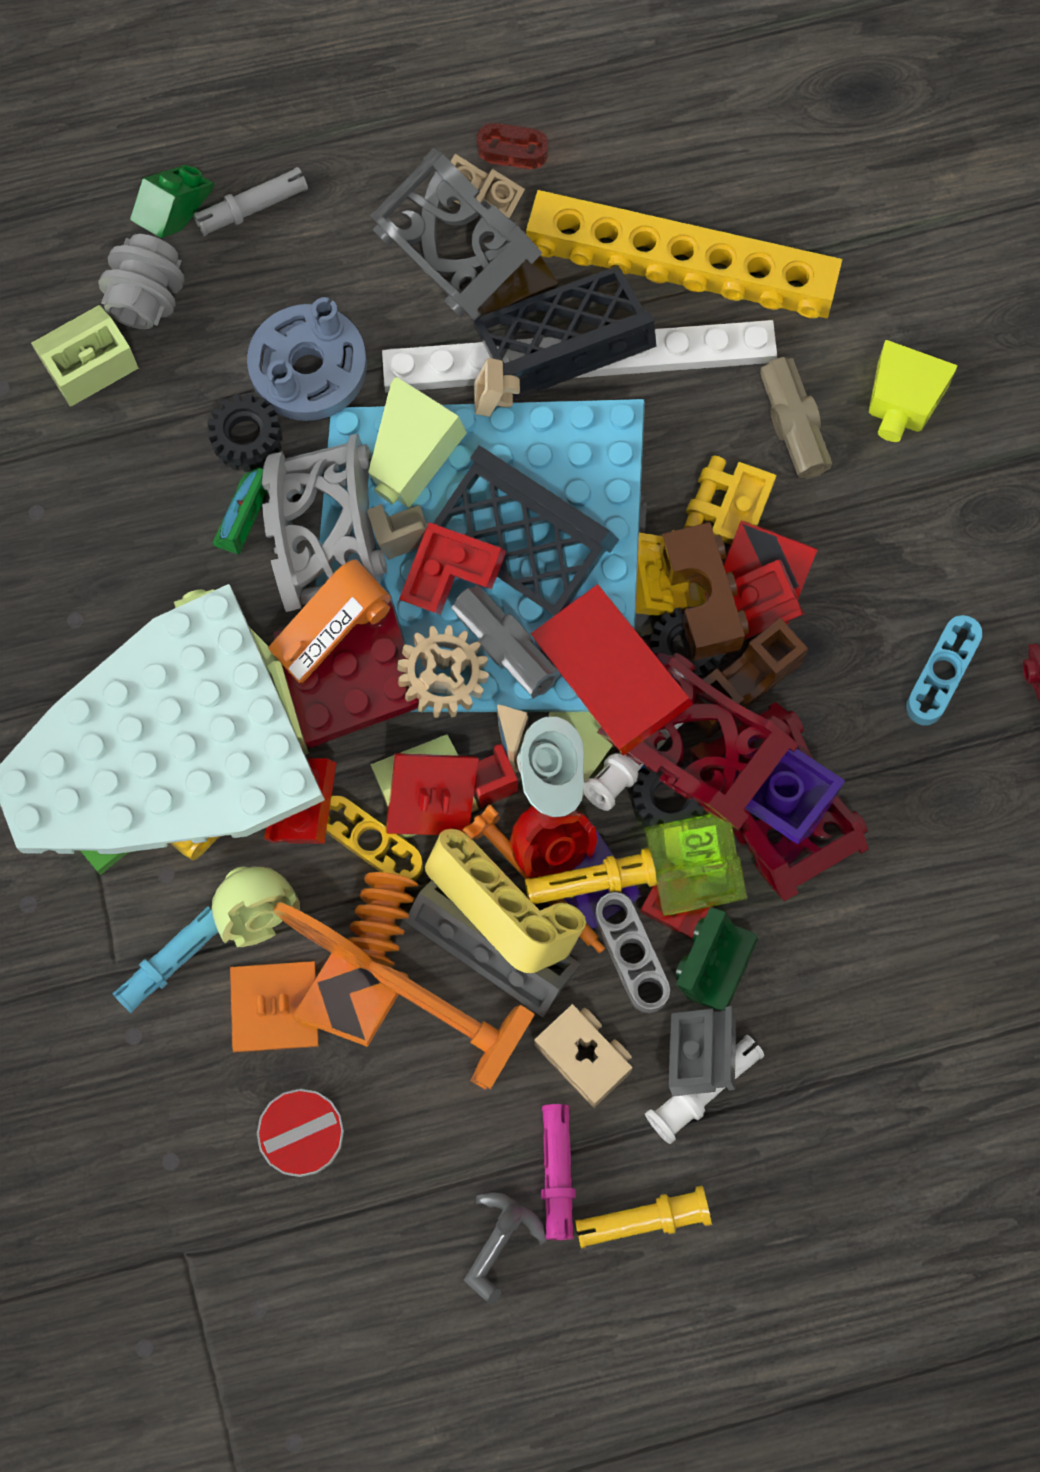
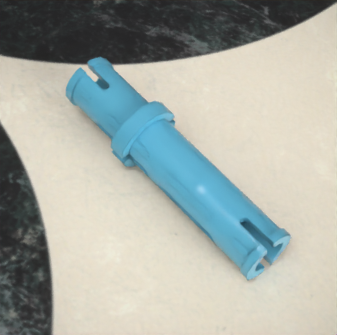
M207 906L149 961L144 959L139 964L141 968L112 993L130 1014L158 987L163 989L168 984L166 980L218 933L212 909Z

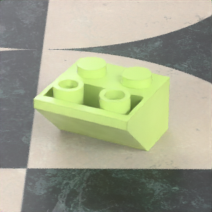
M100 305L31 343L70 407L139 369L126 340L112 318Z

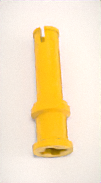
M649 848L641 850L640 854L618 859H615L613 855L607 856L606 859H603V864L533 879L528 878L525 879L527 898L533 904H539L606 889L610 893H621L622 888L647 883L649 887L656 886L657 880Z
M697 1186L695 1192L675 1197H668L667 1194H662L659 1198H656L657 1203L575 1220L578 1233L596 1229V1232L578 1236L581 1249L586 1248V1246L663 1229L664 1233L674 1234L676 1228L696 1223H703L705 1226L712 1225L703 1186Z

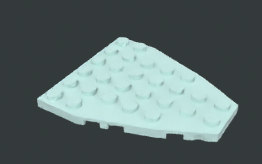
M229 584L153 618L57 701L0 764V805L15 845L22 853H43L47 850H53L58 854H74V850H95L99 854H118L167 847V843L187 840H191L193 843L207 842V838L217 836L246 837L325 800L240 605Z

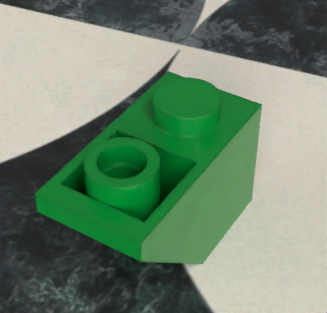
M181 165L180 167L144 177L130 220L160 238L181 232L193 217V213L199 209L211 193L215 183L203 177V173L199 169L190 165Z

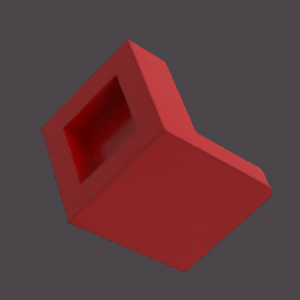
M502 744L493 747L494 755L478 761L474 795L480 808L518 793V779Z

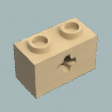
M572 1004L534 1040L535 1046L581 1096L595 1108L631 1073L633 1067L628 1061L632 1057L616 1039L609 1043L598 1032L602 1025L588 1009L583 1008L579 1012ZM581 1044L586 1049L591 1045L595 1047L593 1056L595 1061L593 1063L587 1058L581 1062L577 1060L579 1054L578 1045Z

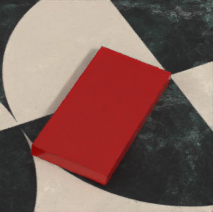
M598 584L530 633L623 756L693 705L688 695Z

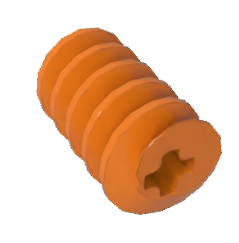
M368 873L365 875L364 880L371 888L363 889L360 892V898L367 905H358L355 908V914L363 921H354L350 925V930L358 937L348 938L347 940L364 951L372 961L388 967H394L395 963L387 958L385 954L386 952L399 951L400 949L397 944L390 940L391 935H404L405 930L396 925L395 920L409 919L410 915L400 908V904L414 902V898L404 890L405 887H418V883L393 873Z

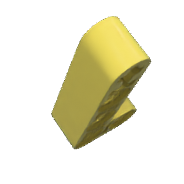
M447 829L440 833L425 864L427 875L514 968L524 973H535L569 956L586 925L585 916L579 909L567 903H558L540 911L468 835L455 829Z

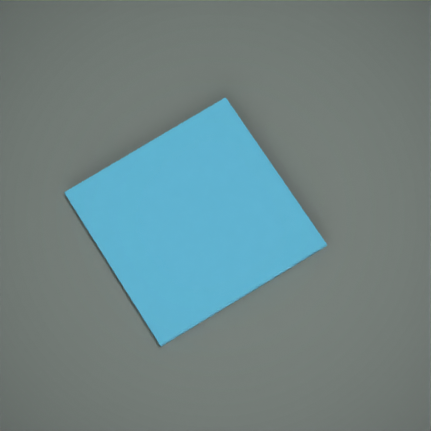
M644 399L513 403L512 407L508 408L496 405L490 417L475 414V404L442 405L459 416L467 434L410 508L420 506L427 525L429 522L434 523L474 462L470 457L478 445H480L610 530L619 539L611 553L605 551L572 602L598 584L635 630L645 412ZM385 406L345 407L340 412L330 416L328 448L348 443L350 435L358 433L362 445L367 444L373 456ZM346 468L340 469L337 473L344 471ZM369 474V509L382 504L389 516L409 509L398 501L392 505L381 498L374 491L377 485ZM480 476L470 490L472 503L492 499L489 482ZM347 485L343 486V488L348 492ZM498 489L499 497L507 495ZM326 493L323 495L320 542L322 545L334 529L343 509L334 498ZM518 501L500 505L503 525L524 520L522 505ZM493 507L473 511L476 531L496 527ZM530 510L531 518L539 516ZM466 513L452 516L445 528L461 534L469 533ZM547 522L532 526L535 546L556 542L554 525ZM352 528L349 536L356 538L354 528ZM525 528L505 532L508 552L528 548ZM562 531L563 540L572 538ZM374 534L377 550H379L381 548L379 547L376 536ZM497 534L478 539L499 547ZM583 544L564 547L568 568L582 565L592 550ZM418 549L390 560L385 556L387 573L383 576L381 586L392 596L407 645L416 647L413 640L414 634L417 632L426 639L429 637L431 626L436 628L439 635L444 634L447 625L452 626V636L458 637L464 630L467 631L466 643L468 645L478 642L479 639L462 623L452 610L457 597L467 588L477 586L476 584L455 577L442 613L438 615L399 600ZM558 549L537 554L540 574L561 570ZM358 553L350 554L348 562L356 559L362 564ZM530 555L509 560L511 576L514 579L533 576ZM336 558L331 563L335 572L342 566ZM325 571L316 578V586L325 584L329 579ZM575 574L569 575L570 582L575 576ZM498 577L492 590L480 586L506 615L511 614L532 638L533 645L548 659L530 633L554 615ZM562 577L541 582L544 599L553 605L556 604L564 592ZM534 584L525 585L535 592ZM481 646L476 656H487L488 662L487 666L480 670L489 673L487 683L479 684L484 689L481 699L470 696L473 702L470 710H466L461 704L457 706V712H497V705H503L523 712H589L561 674L549 691L533 699L506 668L501 669ZM439 647L440 649L454 650L447 647ZM421 658L418 659L415 665L417 678L426 670ZM469 664L460 673L466 686L471 678ZM437 666L435 674L444 673L449 677L451 669L448 667L442 670ZM431 693L436 696H447L446 694L442 693ZM427 706L423 712H433V707ZM442 709L441 712H448V709Z

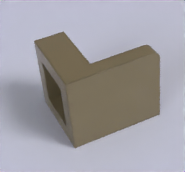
M382 504L367 510L378 545L388 560L419 548L427 528V522L420 506H414L391 516L388 515Z

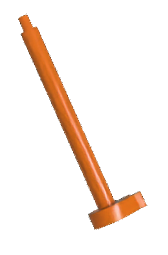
M491 804L488 805L485 811L480 816H476L474 818L475 821L466 826L463 831L471 840L473 838L478 840L485 835L525 879H528L513 858L511 842L495 826L500 819L499 813ZM563 898V899H558V900L549 901V902H547V903H548L550 906H552V905H554V904L567 903V902H566L565 899ZM586 923L580 938L588 947L592 945L600 954L605 950V947L598 941L599 936Z

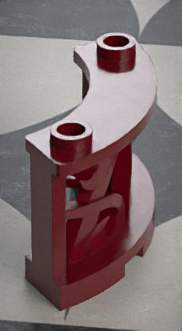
M658 652L656 657L671 676L681 684L682 689L688 695L693 705L625 755L639 766L644 764L656 774L659 770L662 771L663 775L659 779L661 782L687 800L690 798L704 807L703 809L706 812L739 830L749 816L743 811L785 753L788 750L795 752L799 744L788 736L792 730L787 724L773 715L766 719L731 700L694 674L693 671L696 667L682 655L675 653L673 656ZM696 694L710 704H695ZM735 720L747 727V729L739 734ZM692 721H719L725 739L726 758L705 757L691 763L685 770L679 768L684 756V744L680 733L674 725ZM600 727L597 733L601 735L605 740H607L610 744H612L614 747H616L614 743L611 741V739L604 732V730ZM663 729L669 732L673 741L671 749L665 752L657 750V743L659 741H667L660 732ZM755 739H765L759 749L750 748L751 743ZM741 757L751 758L747 764L740 762ZM706 769H724L723 774L720 771L713 770L715 774L711 781L702 780V775Z
M777 702L769 705V710L759 716L768 719L770 715H773L787 724L792 730L788 736L799 744L797 749L813 759L801 735L804 732V727L797 714L792 710L787 712ZM743 725L739 726V734L745 729H747V727ZM724 736L708 745L703 741L691 748L690 752L694 762L705 757L726 756ZM752 742L750 745V748L752 749L755 748L754 742ZM741 757L740 762L747 764L751 758ZM706 769L702 775L703 781H711L715 774L713 770L720 771L723 774L724 769ZM836 796L811 835L819 840L830 839L832 836L824 832L823 826L824 824H832L839 829L843 836L823 848L811 842L809 837L797 844L792 840L788 842L781 835L779 843H771L767 839V832L774 828L761 819L755 821L750 814L751 812L746 809L743 811L749 816L739 830L727 824L741 847L748 843V850L754 854L757 862L755 863V868L784 902L798 894L797 886L857 851L862 854L869 850L864 836L868 832L866 823L857 811L851 812L838 796ZM803 849L811 854L790 866Z

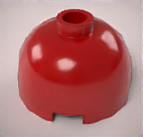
M531 806L520 815L513 826L510 837L513 858L519 868L530 879L572 871L582 862L586 855L590 859L592 858L598 841L596 828L578 808L566 816L551 817Z

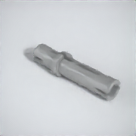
M296 167L283 175L236 196L228 194L223 196L224 201L200 212L193 213L197 227H201L200 232L202 236L205 237L209 233L231 223L237 226L243 223V218L300 192L307 191L306 180L304 176L300 177L302 174L301 170Z

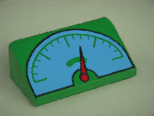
M258 468L242 477L213 540L215 547L237 555L241 553L268 494V490H265L262 486L263 469Z

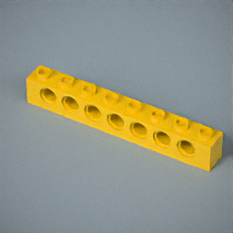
M541 190L537 191L526 229V235L541 250L542 254L540 256L542 257L556 256L569 259L577 265H595L608 269L619 265L624 275L630 273L646 277L655 283L669 282L683 285L686 289L694 292L709 291L722 294L723 297L733 301L743 299L757 302L768 309L776 310L783 308L796 311L807 318L822 317L828 319L842 263L840 258ZM571 229L576 231V233L567 235L561 231ZM610 238L614 241L611 243H602L599 241V239ZM646 246L652 250L648 252H641L636 248ZM685 255L690 259L681 261L674 258V256ZM720 263L728 268L716 269L712 265ZM759 272L766 277L755 278L750 273ZM798 281L802 283L804 286L794 287L790 285L788 282Z

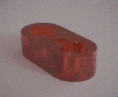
M490 123L484 125L477 134V150L479 156L489 163L536 169L544 165L548 159V139L544 133L536 129ZM493 138L499 139L496 148L489 147ZM530 144L537 145V149L534 150L533 154L526 153V149L529 148Z

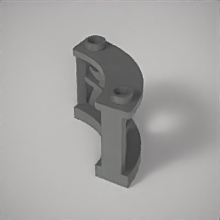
M433 148L423 158L424 161L376 211L374 210L369 215L377 224L372 230L387 246H390L394 241L448 295L443 301L459 317L466 312L473 320H476L480 316L476 310L525 260L532 264L542 252L519 226L506 217L494 205L491 206L485 200L480 203L476 199L480 194L479 190L443 153ZM434 170L435 172L428 185L425 198L414 193L413 191ZM405 199H409L422 208V217L411 210L401 212L405 218L411 219V226L407 230L398 228L389 218ZM457 200L461 203L460 210L455 214L440 210L441 203L449 211H451V202ZM479 216L481 219L475 226L472 235V247L476 256L457 260L439 258L437 247L438 219L449 225H463ZM488 235H494L492 242L485 243L489 251L484 253L482 248L483 239ZM422 241L424 258L410 244ZM484 268L479 274H478V272L476 271V270H479V269ZM439 273L454 274L451 284ZM469 280H472V282L464 290H462L464 283Z

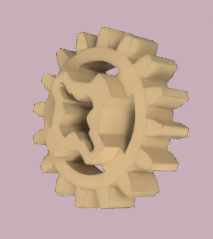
M447 625L444 634L439 635L436 628L431 626L429 637L426 639L418 632L414 634L413 641L416 647L404 645L402 654L407 659L398 660L397 670L406 673L398 678L399 687H410L405 694L406 701H412L415 698L419 699L418 711L422 713L427 706L433 707V714L436 718L440 716L442 709H448L451 717H455L457 706L460 704L466 710H470L473 704L470 696L481 699L484 689L479 684L487 683L489 673L480 670L487 666V656H476L481 644L474 642L468 645L466 643L468 632L465 630L458 637L452 636V626ZM439 647H447L454 650L440 649ZM421 658L426 670L420 674L419 678H416L415 665L418 659ZM469 664L471 678L466 686L460 673ZM439 666L442 670L449 667L451 669L450 676L447 677L444 673L436 675V667ZM431 693H442L446 694L447 696H436Z

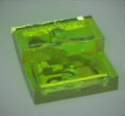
M709 814L644 827L647 845L654 862L657 880L656 888L664 916L747 899L741 861L736 852L732 826Z

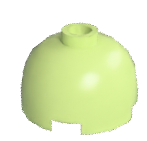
M256 866L238 867L228 873L212 899L213 919L224 943H227L228 940H234L237 947H246L275 936L276 933L272 928L283 921L273 912L277 902L300 910V901L295 891L281 874L271 868Z

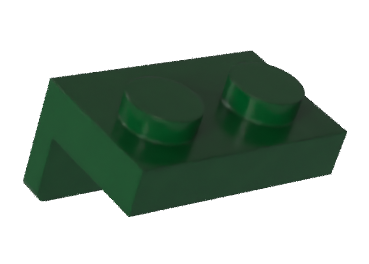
M710 907L706 917L701 918L696 924L693 933L694 944L689 956H684L678 965L676 985L687 999L718 1011H725L726 1007H729L756 946L758 937L754 932L735 926L726 912Z

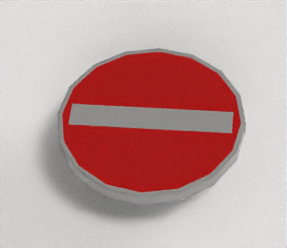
M305 1089L284 1092L269 1102L260 1116L257 1129L259 1149L268 1164L284 1175L295 1177L318 1174L331 1165L341 1150L344 1137L342 1117L332 1101L317 1091Z

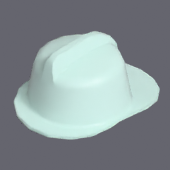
M543 717L534 722L526 731L523 744L520 746L517 755V764L522 776L525 795L531 805L539 812L551 817H563L575 811L582 801L584 789V750L582 739L578 731L568 721L559 717Z

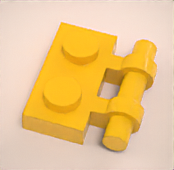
M712 456L708 467L703 468L699 476L698 482L701 485L695 499L690 500L686 509L688 517L684 528L700 525L703 521L713 522L714 536L720 534L724 543L732 545L741 520L758 526L776 475L738 462L734 475L723 472L726 460L719 456ZM719 489L727 492L721 507L711 504L715 490Z

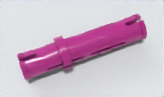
M570 1105L542 1106L544 1122L545 1189L541 1190V1200H545L546 1240L574 1239L572 1199H576V1189L572 1188Z

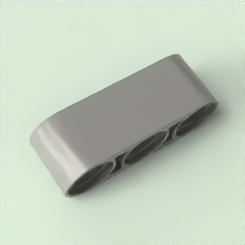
M608 893L597 904L595 912L596 926L632 1005L642 1013H655L663 1008L669 998V982L631 900L622 893ZM608 905H619L624 909L626 919L620 924H610L603 917V909ZM627 943H635L643 950L644 957L638 963H627L621 957V947ZM649 981L658 985L661 990V999L659 1001L646 1003L641 1000L638 995V987L643 982Z

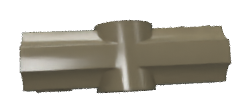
M781 357L771 360L770 363L761 367L760 375L772 405L771 417L775 432L781 441L785 440L798 478L811 479L820 476L825 471L831 469L832 461L820 432L821 420L816 402L811 395L807 396L793 358Z

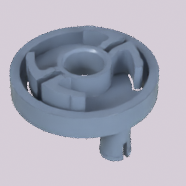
M321 297L313 304L295 305L276 312L260 325L253 335L248 348L247 366L255 392L258 397L260 396L266 400L267 406L271 404L276 413L290 419L302 421L319 420L340 412L356 398L366 378L367 357L363 339L356 326L346 316L338 312L336 303L334 301L330 303V299L327 297ZM350 345L353 348V351L350 347L345 348L346 359L344 367L342 369L341 367L344 360V346ZM264 347H266L265 352H264L263 366H262V372H261V371H260L261 358H262L263 349H264ZM305 355H314L323 361L322 366L311 374H301L294 370L295 362ZM323 390H326V391L323 392L322 394H320V395H318V396H315V397H313V398H310V400H308V397L314 396V395H316V394L322 392Z

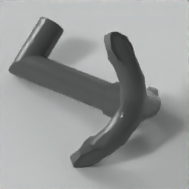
M498 1192L484 1193L476 1196V1204L483 1203L490 1208L496 1207L503 1211L498 1217L495 1229L463 1280L489 1304L495 1303L500 1298L501 1290L487 1279L486 1276L513 1231L517 1230L520 1224L523 1223L530 1230V1234L538 1239L540 1245L547 1243L545 1228L537 1214L508 1195Z

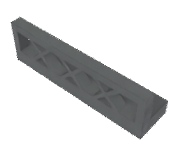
M431 880L419 892L409 912V919H406L405 922L544 1018L561 990L577 972L581 963L570 956L555 963V965L564 970L560 976L547 967L535 973H524L517 970L450 899L437 892L439 887Z

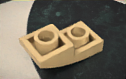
M455 154L450 162L479 190L480 194L476 199L480 203L485 200L491 206L494 205L506 217L510 218L525 189L494 169L487 174Z

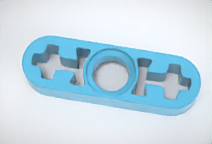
M965 615L956 616L948 622L906 703L907 714L915 723L920 725L934 724L945 711L982 639V628L974 618ZM961 628L969 631L967 634L969 640L966 639L963 642L958 653L951 651L950 649L957 638L956 633ZM941 660L950 662L955 668V677L950 680L939 679L934 674L933 664ZM932 687L938 690L931 705L935 709H929L927 713H923L919 710L921 707L919 701L925 699Z

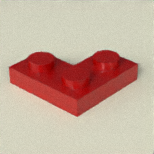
M429 522L399 600L441 615L455 577L492 590L507 551Z

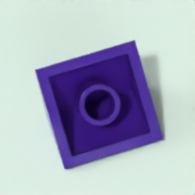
M796 749L795 752L788 750L745 809L799 844L814 832L843 787L845 780L800 750Z

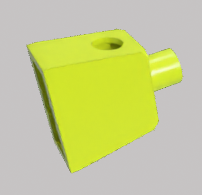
M885 340L877 365L869 406V413L872 416L883 419L878 435L887 441L899 442L905 428L916 432L922 431L949 388L958 365Z

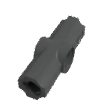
M479 585L467 588L457 597L455 604L452 606L456 616L479 639L478 642L488 656L501 669L505 667L533 699L539 695H544L554 686L555 681L560 676L558 670L533 645L530 635L511 614L506 615Z

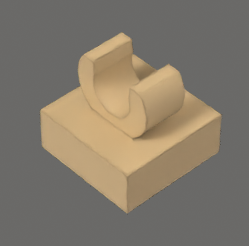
M487 358L474 382L475 414L490 417L496 405L507 408L512 407L513 394H519L520 379L512 375L503 376V361Z

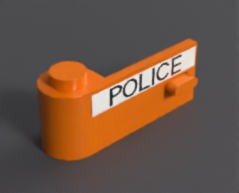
M351 560L342 565L326 581L271 643L268 649L298 683H304L356 624L368 622L375 624L387 615L390 610L388 604L391 600V595L358 560Z

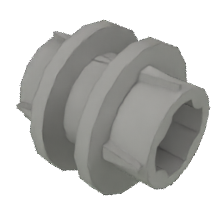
M135 234L130 239L126 238L123 245L115 246L108 255V264L112 270L104 271L98 281L99 289L104 293L101 304H104L107 314L116 321L137 329H150L153 325L158 326L160 318L170 316L176 306L175 298L171 294L178 293L183 288L185 282L184 274L179 269L182 261L178 259V252L175 248L157 237L146 234Z

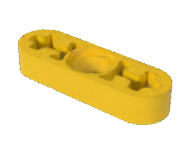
M342 796L331 797L330 810L338 812L341 808H344L345 818L354 826L358 818L363 821L354 827L348 839L345 837L350 833L348 827L339 821L330 825L331 819L328 816L326 833L379 872L401 875L413 881H416L421 876L423 862L419 851L397 834H387L386 826L347 798ZM376 830L382 835V843L379 848L373 851H366L359 846L358 840L364 831ZM391 842L396 844L391 850L400 859H405L408 855L412 857L411 865L413 870L411 872L404 869L400 873H396V863L387 855L383 863L378 861L387 853Z

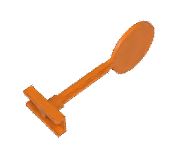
M277 902L273 908V912L281 920L303 936L347 962L367 969L380 983L471 1038L470 1043L484 1051V1054L470 1081L484 1090L487 1088L491 1089L535 1014L522 1005L516 1006L502 1022L499 1029L485 1021L479 1023L391 967L372 961L364 951L311 916L280 902Z

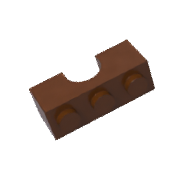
M710 522L662 534L660 550L671 586L685 582L695 583L706 591L709 598L704 604L686 609L684 612L682 624L693 661L740 650L745 634H749V627L745 612L743 610L737 611L733 597L737 596V586L732 572L726 573L722 559L726 558V552L721 535L714 536Z
M780 618L753 639L743 655L722 672L716 669L703 680L747 709L803 664L808 648ZM696 694L695 704H710ZM694 721L708 738L722 729L719 721Z

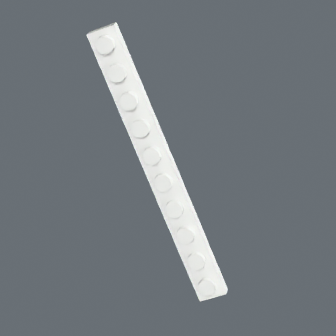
M773 320L655 329L657 347L575 378L770 363L771 360L777 359ZM545 337L539 347L547 348L560 343L562 340ZM533 338L518 339L516 341L531 344ZM483 342L382 350L385 392H389L391 382L395 377H398L417 390L474 386L479 372L486 359L490 358ZM508 349L503 361L507 363L523 357L525 354Z

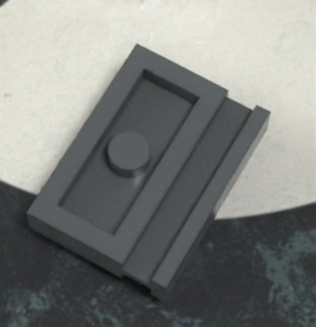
M732 1006L726 1007L725 1011L714 1012L712 1008L671 1013L669 1089L672 1095L682 1096L716 1092V1088L727 1087L729 1091L735 1090L736 1014Z

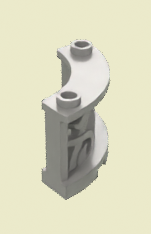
M358 433L350 435L348 443L286 459L283 451L270 454L266 458L262 486L265 490H268L270 500L269 503L262 504L266 537H274L276 547L274 552L278 555V559L271 560V564L286 612L301 609L302 605L307 604L323 585L307 588L306 585L318 578L324 571L328 578H330L335 573L331 564L335 558L341 565H344L348 562L350 554L358 553L362 565L380 585L384 574L387 573L386 559L381 549L377 550L373 528L367 513L369 509L368 471L372 454L367 444L362 445ZM346 468L344 471L337 473L340 469ZM347 485L348 492L343 488V486ZM317 490L328 494L343 507L334 529L323 545L310 530L302 526L293 525V519L302 515L313 503ZM298 493L302 495L299 501L293 502V495ZM352 528H354L356 538L349 536ZM302 540H308L315 554L312 555L306 546L302 553H297V544Z

